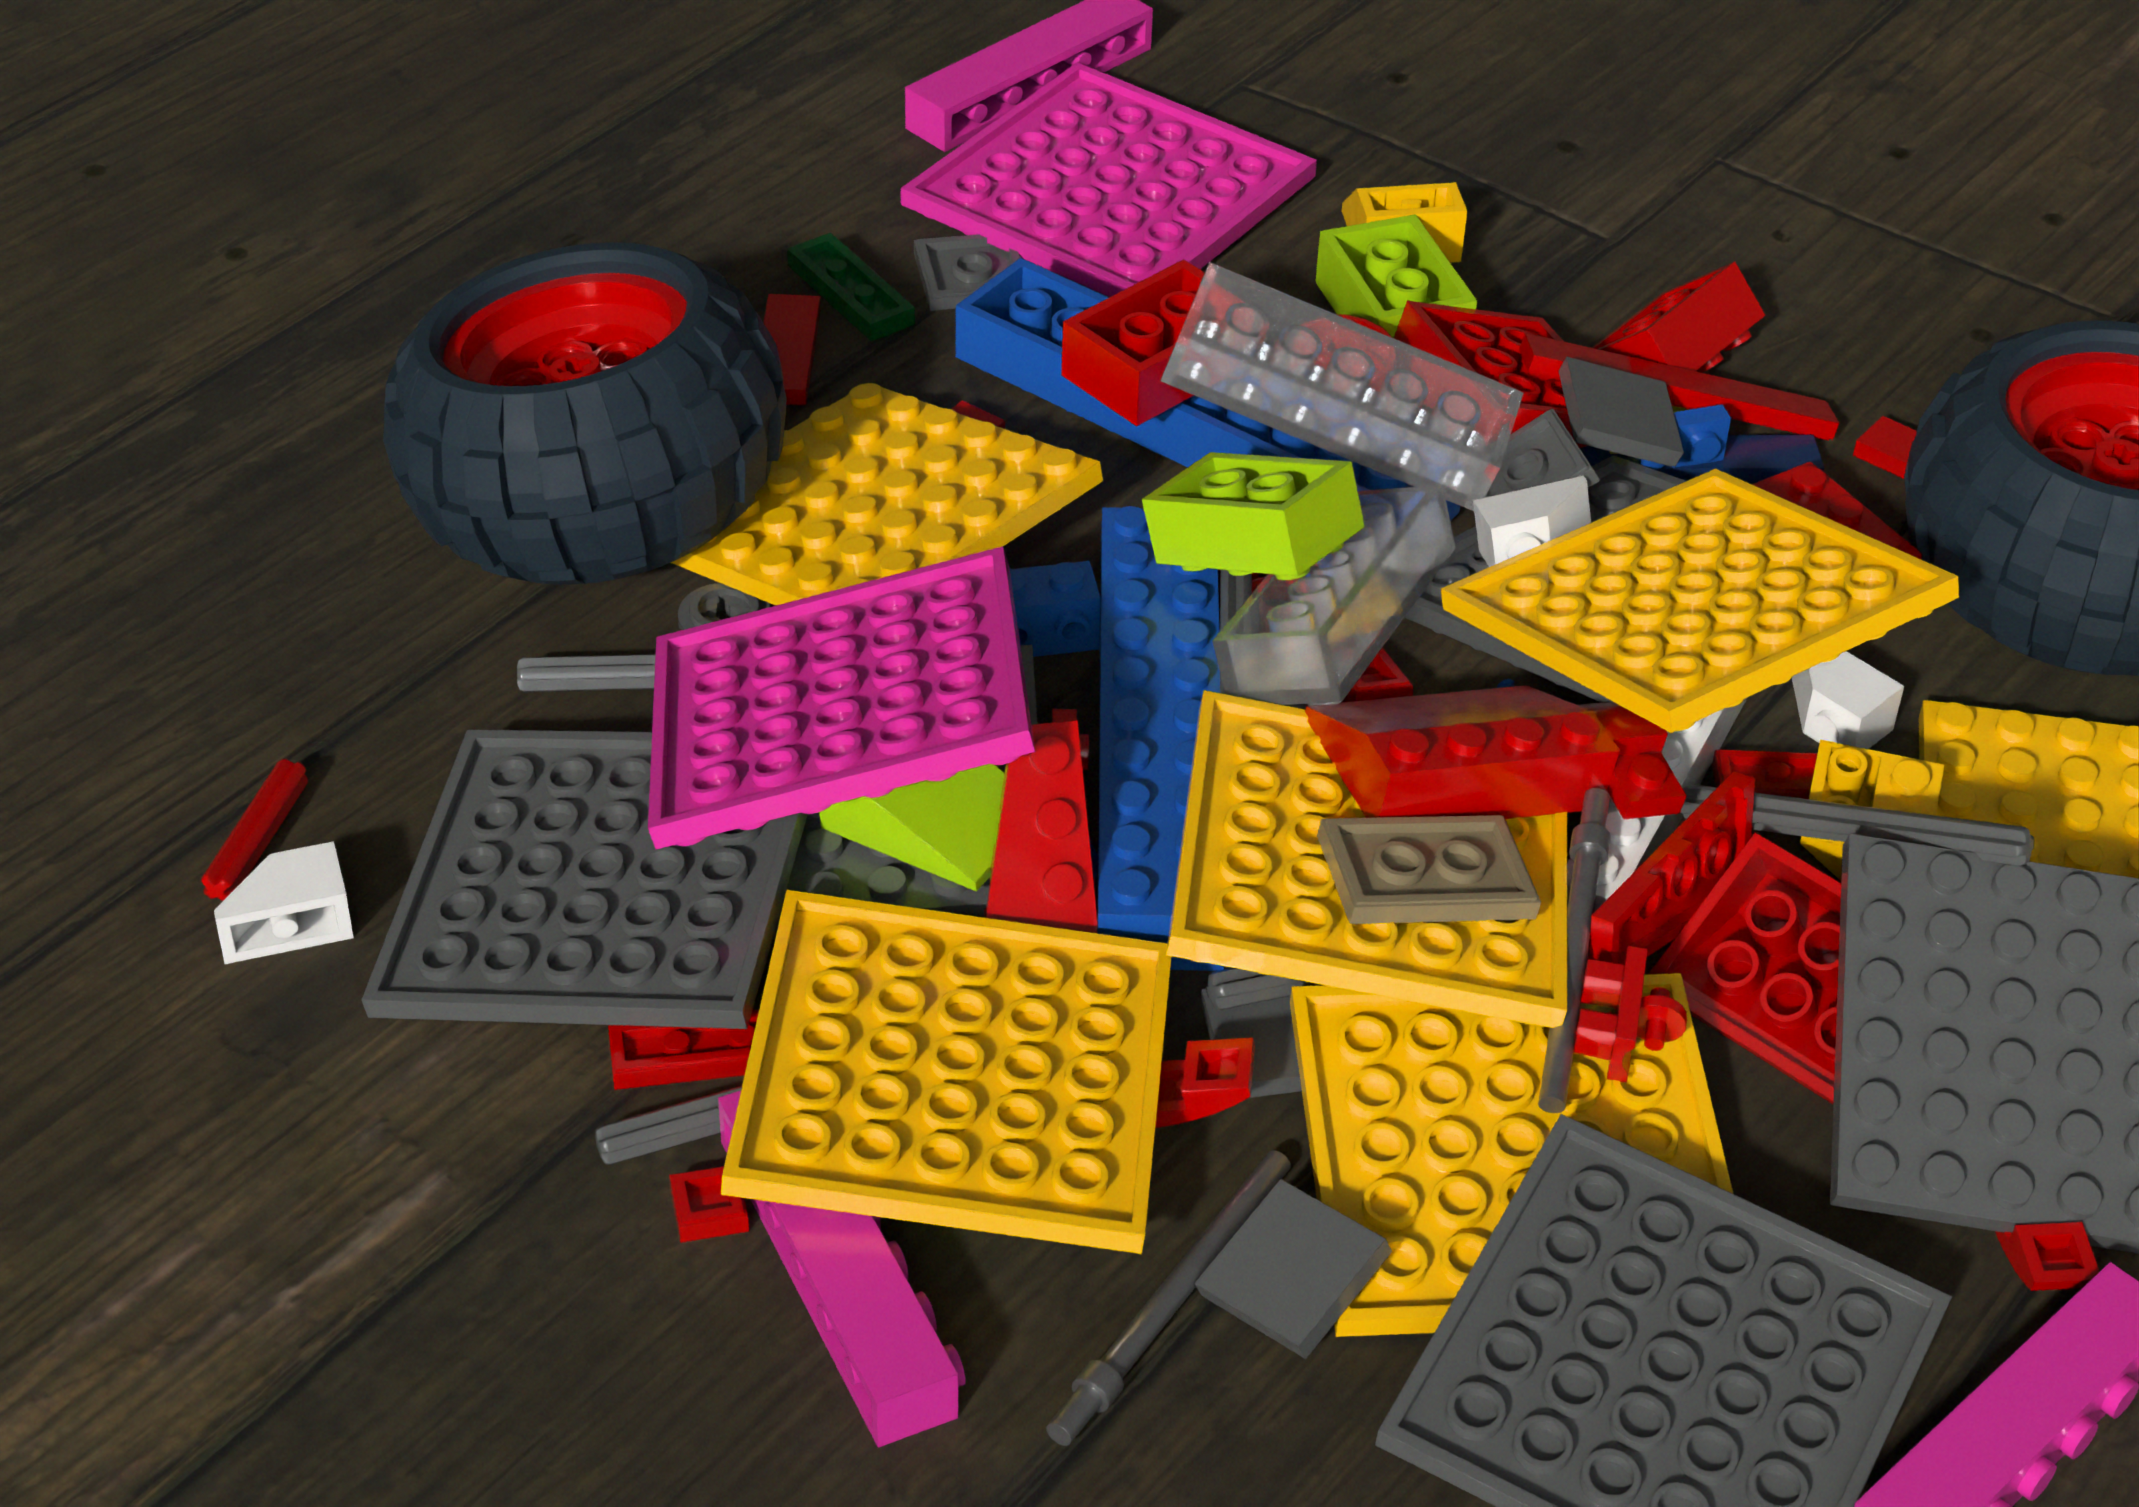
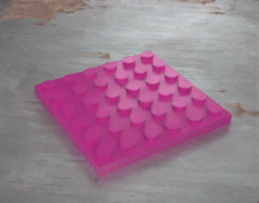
M1076 62L901 187V205L923 214L927 218L957 229L965 235L979 234L987 238L988 244L1006 252H1009V248L1013 249L1021 255V258L1077 282L1093 291L1111 297L1183 259L1198 269L1203 268L1316 176L1317 160Z
M1003 546L656 637L648 830L656 850L672 845H694L704 840L707 836L738 828L741 830L756 829L765 825L769 820L800 812L805 814L818 813L827 809L832 804L862 796L868 798L880 797L890 793L897 787L924 780H946L959 771L986 764H1008L1018 759L1021 755L1035 752L1010 569Z

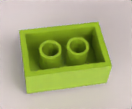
M1416 214L1320 231L1316 284L1336 314L1367 319L1384 328L1394 338L1407 301L1476 309V298Z
M1210 452L1142 499L1156 564L1181 566L1183 570L1190 572L1210 568L1228 570V573L1233 576L1263 573L1274 574L1279 580L1298 579L1307 575L1311 570L1310 567L1326 555L1342 549L1346 540L1365 527L1352 461Z

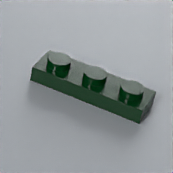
M831 232L787 248L788 266L870 341L887 337L894 332L915 325V307Z

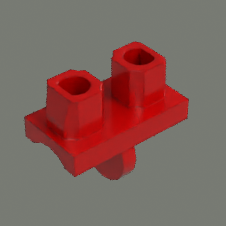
M1628 945L1624 964L1592 959L1587 960L1581 1003L1615 1008L1616 1011L1615 1014L1581 1008L1573 1052L1609 1060L1606 1078L1609 1080L1627 1083L1631 1050L1635 1048L1637 1036L1644 1039V1046L1647 1049L1659 1051L1663 1049L1665 1042L1678 1039L1686 1030L1687 1011L1682 1004L1670 998V992L1667 989L1657 987L1651 990L1650 995L1642 997L1648 951L1646 948Z

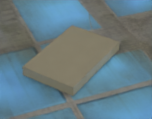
M1502 815L1321 819L1317 837L1350 924L1536 919L1541 905L1540 898L1507 822Z

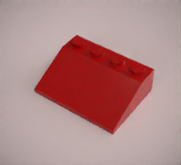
M1407 301L1393 338L1397 350L1395 368L1401 374V379L1423 401L1422 405L1431 411L1444 427V432L1453 438L1466 454L1468 461H1471L1552 408L1573 438L1561 381L1529 374L1519 351L1525 333L1563 341L1543 318ZM1576 443L1579 448H1583V447H1586V446H1587V445H1583V444H1578V443Z
M1527 685L1306 706L1305 713L1308 716L1307 722L1315 735H1319L1322 747L1332 763H1335L1336 770L1354 800L1358 803L1365 818L1502 815L1505 819H1514L1518 817L1582 811L1584 795L1587 790L1599 788L1606 792L1608 791L1620 749L1593 711Z
M1755 832L1649 974L1681 973L1690 1013L1693 1017L1829 1103L1834 1104L1841 883Z

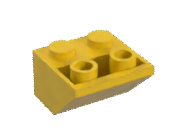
M1456 182L1356 188L1342 203V214L1347 226L1416 214L1450 263L1461 262L1467 209Z
M1820 740L1809 799L1936 815L1945 764ZM1801 836L1800 844L1841 881L1844 842Z

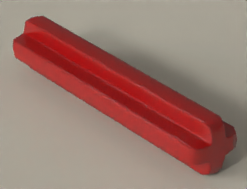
M287 759L277 762L202 876L201 881L205 886L204 893L211 899L217 897L224 901L250 874L308 783V778L305 775L306 767L301 762L293 763Z

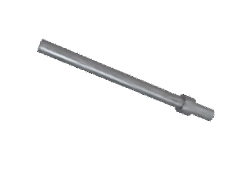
M1592 788L1585 792L1581 821L1572 831L1569 855L1574 861L1567 908V1013L1563 1025L1549 1029L1538 1102L1539 1107L1548 1113H1560L1566 1107L1590 940L1591 915L1594 912L1600 865L1607 861L1611 835L1606 829L1610 795L1605 790L1599 788Z
M1275 1150L1267 1153L1101 1360L1090 1361L1072 1383L1073 1394L1046 1427L1047 1433L1052 1440L1063 1446L1070 1445L1095 1412H1104L1109 1408L1124 1388L1122 1378L1196 1287L1194 1283L1277 1182L1290 1170V1162L1284 1154Z

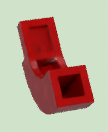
M1615 702L1579 704L1578 706L1594 712L1620 749L1608 793L1623 820L1680 814L1687 795L1661 753L1668 736L1667 731Z

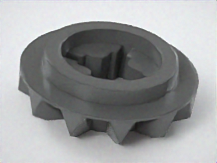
M722 583L709 584L692 591L683 599L678 609L679 629L685 630L719 621L720 611H725L726 616L730 618L769 608L770 604Z

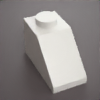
M1584 476L1473 500L1479 552L1489 567L1591 523L1588 486Z
M1845 651L1832 661L1819 663L1792 676L1802 731L1818 743H1820V740L1869 749L1893 731L1904 686L1849 652Z
M334 841L269 854L214 910L225 964L353 938L347 896Z

